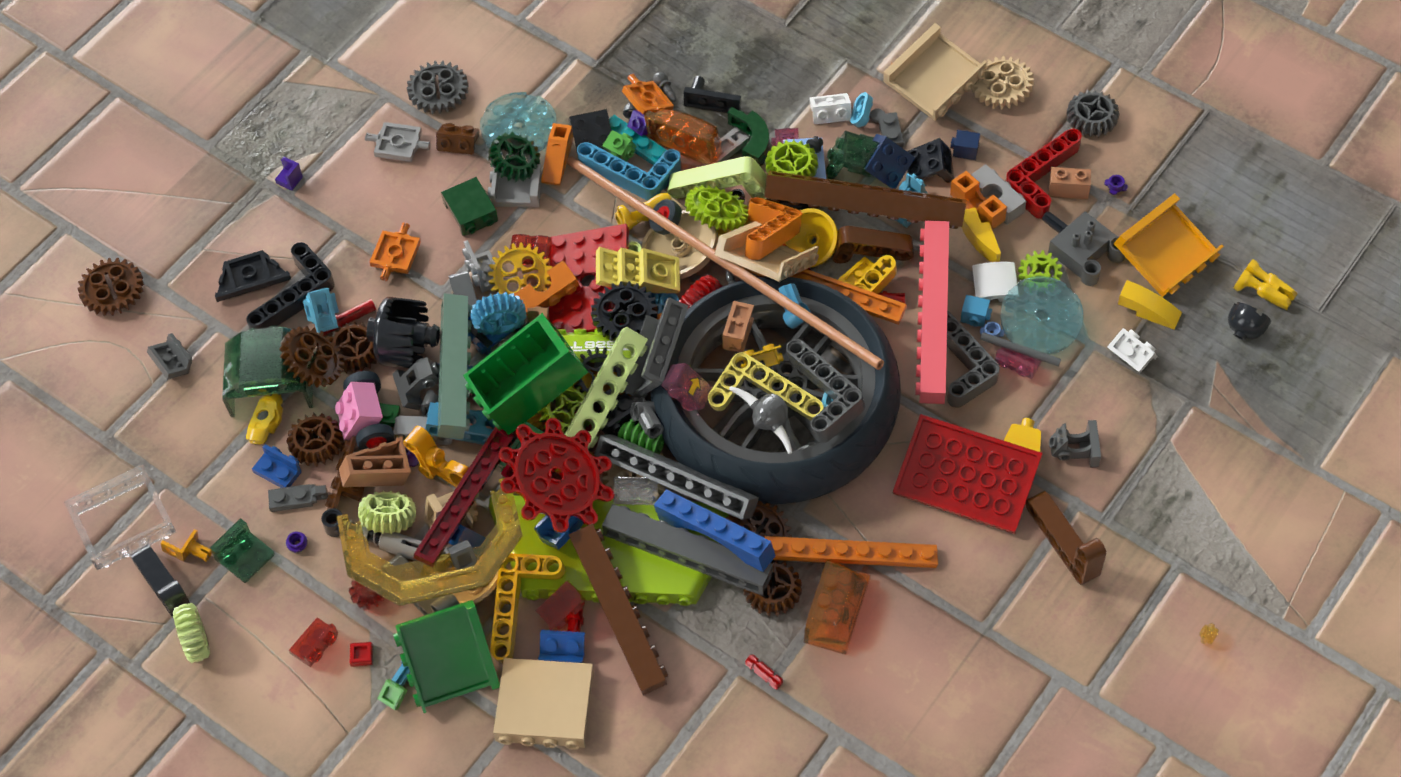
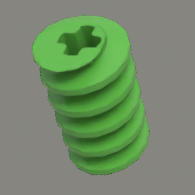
M633 419L622 425L618 432V437L660 455L664 447L662 434L657 438L650 439L645 434L641 424L635 425L636 421H633Z

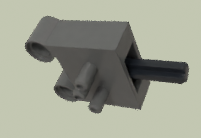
M1046 212L1043 215L1042 221L1059 233L1050 241L1048 253L1051 252L1054 258H1058L1059 262L1080 277L1083 284L1087 286L1097 284L1101 265L1096 260L1105 252H1108L1107 256L1112 262L1119 263L1125 259V256L1114 245L1119 237L1087 212L1082 213L1069 225L1065 224L1051 212Z

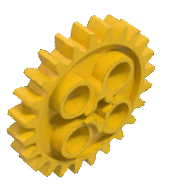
M520 242L519 248H516L515 244L512 243V249L510 250L507 246H504L505 252L502 253L498 250L499 258L492 257L495 264H489V268L493 271L488 272V276L493 277V279L488 282L489 284H495L491 289L492 292L498 291L499 294L507 292L508 295L511 293L515 294L528 285L527 281L530 278L538 280V284L533 287L536 291L543 292L547 290L546 286H551V282L547 280L550 279L547 271L552 266H546L550 260L549 258L542 259L545 253L541 252L538 254V247L531 250L530 243L526 248H523L522 242ZM525 259H531L534 262L529 268L524 267L522 263ZM510 263L514 266V269L511 272H505L503 266ZM533 270H538V273L526 274L532 272ZM518 271H521L522 274H525L523 275V279H519V276H517ZM516 276L508 280H503L504 277ZM510 283H517L519 286L514 292L509 291L507 287Z

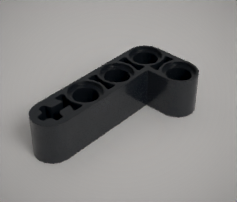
M149 544L130 555L132 561L172 618L174 608L190 603L177 580L173 579Z

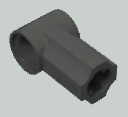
M633 402L631 405V417L633 421H639L645 434L650 439L657 438L663 434L664 427L656 415L654 402Z

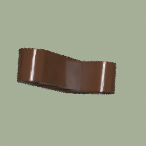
M843 226L838 230L837 247L832 255L833 261L836 263H846L852 258L853 254L880 258L890 255L895 260L907 261L914 257L913 239L908 234Z

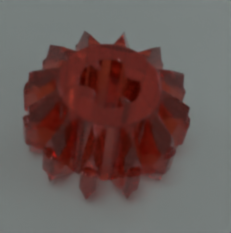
M366 571L364 577L358 574V581L351 580L352 587L349 588L352 602L357 603L360 609L364 605L368 610L373 604L378 607L377 601H384V594L387 592L384 580L379 578L376 573L370 576Z

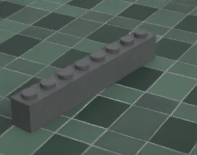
M613 434L600 436L595 456H606L615 465L744 520L753 517L759 497L708 477L690 467Z
M613 504L602 524L603 535L762 596L773 575V564L771 563L764 572H761L744 563L737 555L720 543L710 541L703 535L691 534L684 528L678 529L670 526L669 523L663 520H654L644 513L638 514L626 506Z

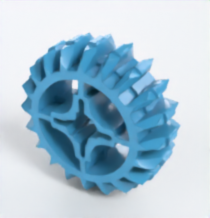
M498 292L495 295L490 294L488 297L483 296L482 300H477L476 304L472 305V324L483 335L490 334L493 336L494 334L500 335L510 331L514 332L515 328H520L521 324L525 323V304L514 293L509 295L507 292L503 294Z

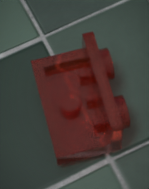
M567 580L535 611L549 625L548 628L551 631L556 628L560 630L568 623L566 618L570 614L576 615L584 608L582 603L586 599Z
M317 617L289 649L290 654L311 667L322 658L326 648L333 645L338 635L336 626L332 623L328 625Z

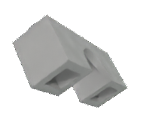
M984 165L971 174L980 182L979 189L984 197L994 195L1007 206L1004 221L1006 225L1025 212L1026 200L1023 195L1018 194L1007 181L1000 178L995 170Z

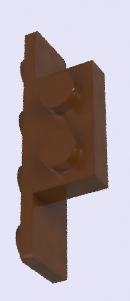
M354 435L350 440H345L342 445L341 452H343V456L336 465L338 473L331 483L333 491L326 500L325 506L328 507L327 510L331 508L337 509L341 495L357 501L362 498L365 487H343L339 468L346 455L352 454L356 444V436Z

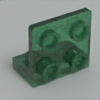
M844 131L841 137L836 139L835 145L827 153V159H829L826 168L827 179L834 180L843 167L862 172L865 169L866 137Z
M241 518L210 547L215 560L243 583L250 580L275 555L271 548L250 532L247 523Z

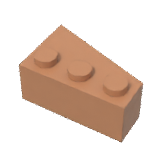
M399 437L393 442L387 444L384 442L378 447L367 448L346 455L339 468L343 487L403 486L411 473L405 446L403 445V438Z

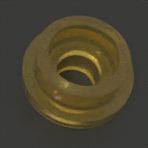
M1210 623L1208 626L1205 624L1199 633L1201 643H1213L1219 631L1215 624Z

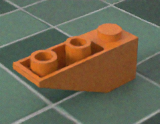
M553 123L548 138L541 183L561 185L567 159L569 158L574 141L572 126Z

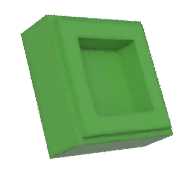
M386 679L377 699L390 708L398 710L407 689L391 679Z

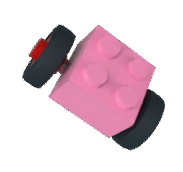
M360 371L351 374L344 380L343 395L335 406V412L338 414L340 421L339 428L342 431L344 440H350L353 435L356 436L357 446L360 450L372 449L384 442L386 444L393 442L395 437L392 428L386 424H379L383 418L377 396L381 389L379 376L372 371Z

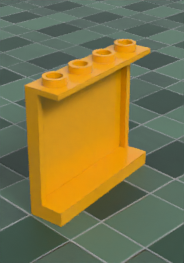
M1175 193L1121 234L1114 243L1161 297L1168 293L1174 294L1180 288V283L1186 284L1194 277L1192 274L1195 271L1199 274L1207 267L1206 263L1208 261L1214 262L1220 256L1219 251L1224 247L1220 245L1218 248H1215L1176 206L1180 198Z

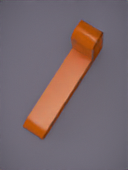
M750 198L747 219L751 222L761 223L762 226L747 235L745 257L751 260H760L800 232L803 213L798 209L764 198Z

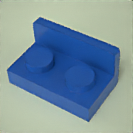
M265 444L262 447L264 454L252 468L253 473L280 488L291 487L302 473L299 461L291 455H284L277 447H270Z
M541 630L538 660L583 663L585 658V632Z

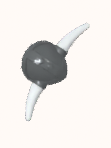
M731 386L729 390L744 399L753 410L752 419L754 426L764 430H771L783 442L788 454H792L789 437L782 426L788 419V408L785 401L780 396L772 393L757 399L750 393Z

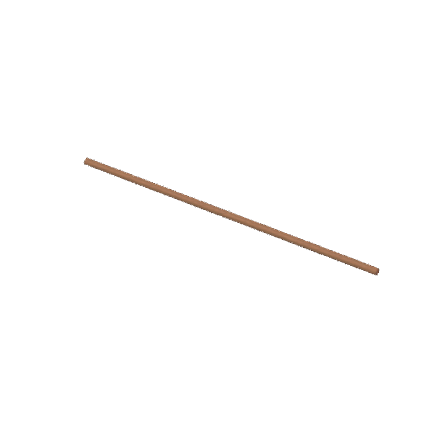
M570 156L567 159L569 166L877 370L883 367L884 361L858 343L739 265L714 255L715 249L575 157Z

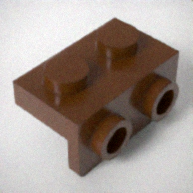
M452 123L442 124L436 132V150L473 155L475 152V142L479 137V129L470 125L461 127L455 126Z

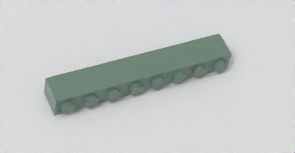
M444 293L441 304L437 437L463 439L465 431H469L470 419L466 418V414H469L470 402L466 401L470 396V391L465 386L467 381L463 376L470 370L467 368V365H470L471 352H467V348L470 349L471 336H468V333L471 331V320H468V317L471 316L472 305L468 304V296Z

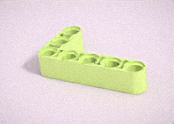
M747 156L672 173L667 193L673 198L678 199L687 197L690 189L694 190V187L700 188L701 185L705 188L708 185L711 188L717 186L719 190L742 185L752 198H764L767 175L755 159Z

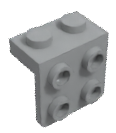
M468 240L464 241L465 248L462 249L465 258L464 262L467 270L472 273L471 277L475 287L479 286L482 293L491 290L495 284H489L488 282L493 279V277L488 276V272L493 271L489 268V264H495V262L492 260L490 251L474 255Z

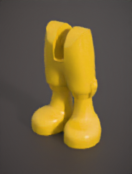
M661 193L644 203L654 209L660 201L665 199L671 200V196L668 193ZM624 205L618 206L617 212L614 213L617 224H627L629 230L640 222L650 220L637 210L629 211Z
M1254 259L1250 261L1233 288L1236 291H1241L1245 287H1251L1257 290V294L1261 298L1284 310L1289 308L1291 301L1298 295L1293 288L1279 279L1278 276L1272 273L1268 274L1262 270L1259 263Z

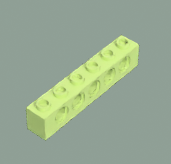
M628 327L621 330L565 432L566 436L574 437L580 430H585L583 422L589 421L592 425V429L589 432L592 440L588 445V449L589 447H594L598 440L596 434L608 422L606 416L609 410H614L618 403L616 398L619 392L623 393L628 385V382H626L628 375H632L638 366L635 362L647 350L648 346L645 345L648 340L647 338ZM624 348H627V349L630 350V352H631V357H630V359L624 357V355H623V349H624ZM614 366L621 369L620 377L614 375ZM604 384L611 387L610 395L604 393ZM595 402L599 403L602 407L600 413H596L593 410Z

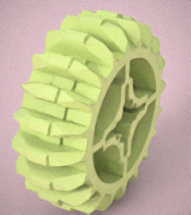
M383 490L381 493L374 492V494H368L367 497L362 498V502L359 503L358 518L363 527H366L369 531L373 530L374 533H400L401 530L405 531L408 527H412L413 522H415L416 506L412 498L407 497L406 494L401 495L400 492L394 493L392 490L385 492Z
M185 603L174 608V623L187 660L193 663L208 658L210 648L196 606L193 603Z

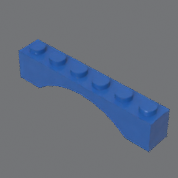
M667 489L654 504L659 520H663L673 527L691 529L714 539L737 555L744 563L761 572H764L775 557L770 540Z

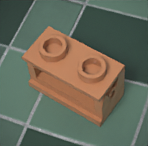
M1051 167L1048 194L1050 197L1088 199L1091 187V169Z
M733 301L722 335L723 349L740 353L744 352L754 318L751 317L754 305Z

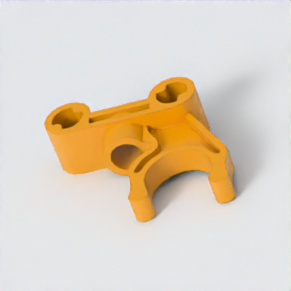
M415 426L403 441V445L414 453L420 463L418 470L428 479H433L437 475L456 488L468 470V466L454 460L447 462L445 460V452L436 446L429 432L421 426Z

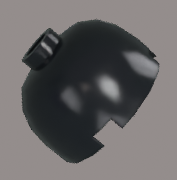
M1241 302L1234 303L1228 315V323L1234 331L1233 335L1241 340L1260 337L1265 333L1272 321L1266 314L1262 313L1260 316L1256 312V308Z

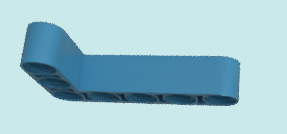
M584 142L577 147L579 161L614 184L647 201L657 194H661V191L665 190L669 185L670 175L681 170V155L675 149L665 151L647 173L591 143Z

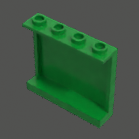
M473 600L395 625L397 633L393 634L397 647L402 646L404 652L400 654L403 667H409L410 673L406 676L410 687L415 686L417 693L413 694L416 706L422 707L423 713H427L425 707L487 686H491L492 690L500 688L497 673Z

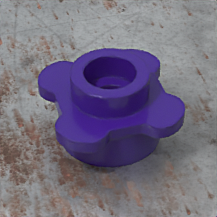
M1113 175L1104 182V185L1109 188V192L1112 195H1116L1120 191H1126L1128 188L1124 178L1120 175Z

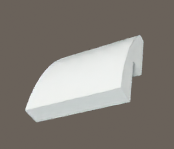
M989 262L972 265L976 297L988 300L998 298L999 302L1019 298L1016 265L1014 262Z

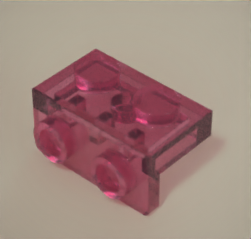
M1003 347L997 350L995 361L999 366L1013 370L1020 376L1030 379L1034 377L1042 363L1038 359Z

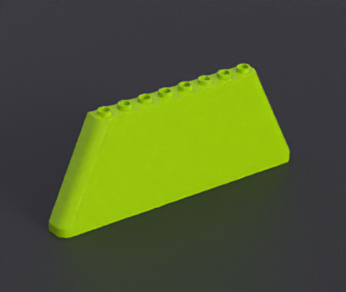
M493 495L489 498V511L506 554L557 556L565 566V574L560 579L521 578L520 592L523 598L529 600L541 598L551 601L581 598L600 603L571 539L558 550L543 543L534 527L545 517V514L540 513L534 520L527 521L521 516V510L525 505L522 496ZM612 499L609 502L595 500L592 505L598 515V521L594 524L595 529L600 528L603 534L602 524L613 504L626 506L633 512L638 514L644 513L650 518L659 521L654 507L657 500ZM693 502L723 518L729 516L728 513L703 502ZM583 524L580 529H582V528H584V527H586V526H588V525ZM684 528V529L688 530L691 534H694V535H697V536L703 535V536L707 537L710 541H713V542L719 544V542L715 541L714 539H712V538H710V537H708V536H706V535H704V534H702V533H700V532H697V531H694V530H691V529ZM603 535L605 539L602 541L604 549L609 547L614 558L611 560L613 568L618 567L623 577L619 581L622 587L627 586L632 598L628 599L629 602L646 604L648 602L660 605L675 603L682 606L697 604L712 576ZM509 562L511 568L513 569L516 565V562ZM530 563L528 565L527 570H535L537 568V563ZM552 564L549 567V572L557 571L559 564Z

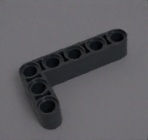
M298 242L291 248L294 263L305 277L247 315L246 321L252 335L257 337L263 336L303 310V301L306 299L308 292L329 288V291L333 290L334 280L330 269L306 243Z

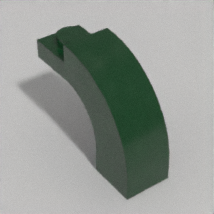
M731 107L728 111V124L737 127L751 138L742 149V157L747 156L755 159L761 167L769 151V130L767 124L753 110L749 115H746L743 111Z

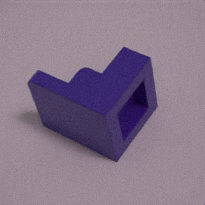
M283 156L281 159L283 169L275 178L276 184L293 191L303 178L299 163Z

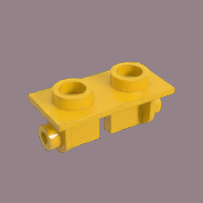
M774 344L763 346L762 350L754 352V349L742 352L759 362L764 361L767 367L779 365L780 362L784 361L782 353L778 354L777 352L781 345L775 347ZM739 360L738 362L743 361L741 369L745 368L748 362L746 360Z

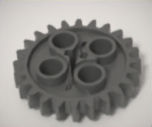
M434 61L433 65L427 62V67L420 66V71L414 70L415 75H410V81H407V92L409 100H412V105H417L418 110L423 108L425 113L430 109L431 114H434L435 110H438L439 114H441L443 109L449 112V107L456 109L455 104L461 105V99H466L465 94L468 93L469 87L467 76L463 73V69L459 70L458 65L452 67L451 62L445 65L444 61L440 64ZM436 75H438L440 99L437 98Z

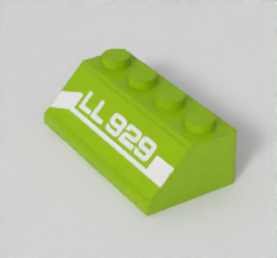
M557 329L581 362L584 360L580 355L583 354L586 358L589 357L588 349L592 351V354H595V347L599 348L600 353H602L604 347L607 348L608 355L617 339L615 337L610 341L609 335L603 337L602 332H597V329H595V332H586V329H575L571 333H566L565 329ZM627 348L623 349L624 357L628 359L631 357V352ZM597 358L590 362H604L605 358Z

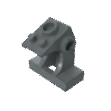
M428 357L421 358L407 371L397 369L392 374L403 407L418 411L421 409L422 399L420 391L423 388H432L435 384L439 385V364L437 362L431 361Z
M1088 420L1086 432L1081 434H1070L1066 429V423L1057 428L1056 432L1049 439L1051 456L1057 457L1062 461L1089 458L1090 468L1099 467L1101 451L1097 420ZM1079 444V449L1070 448L1067 445Z

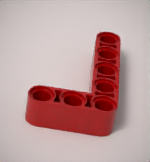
M1077 129L1066 130L1007 172L1006 181L1018 194L1023 195L1026 200L1025 209L1035 218L1042 219L1046 212H1050L1051 206L1050 196L1035 182L1049 173L1051 167L1059 166L1079 151L1082 134Z

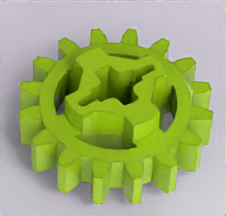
M1035 250L1033 251V256L1026 254V260H1021V266L1018 268V272L1021 274H1019L1018 279L1024 280L1022 286L1028 285L1029 292L1032 289H1036V294H1039L1040 290H1043L1046 294L1048 288L1053 291L1055 284L1059 285V278L1062 277L1063 273L1060 271L1062 264H1057L1058 258H1051V252L1045 255L1044 250L1041 251V254H1037ZM1028 266L1030 267L1029 270L1031 271L1029 275L1027 274ZM1053 269V274H1054V275H1053V277L1051 278L1050 272H1051V270Z

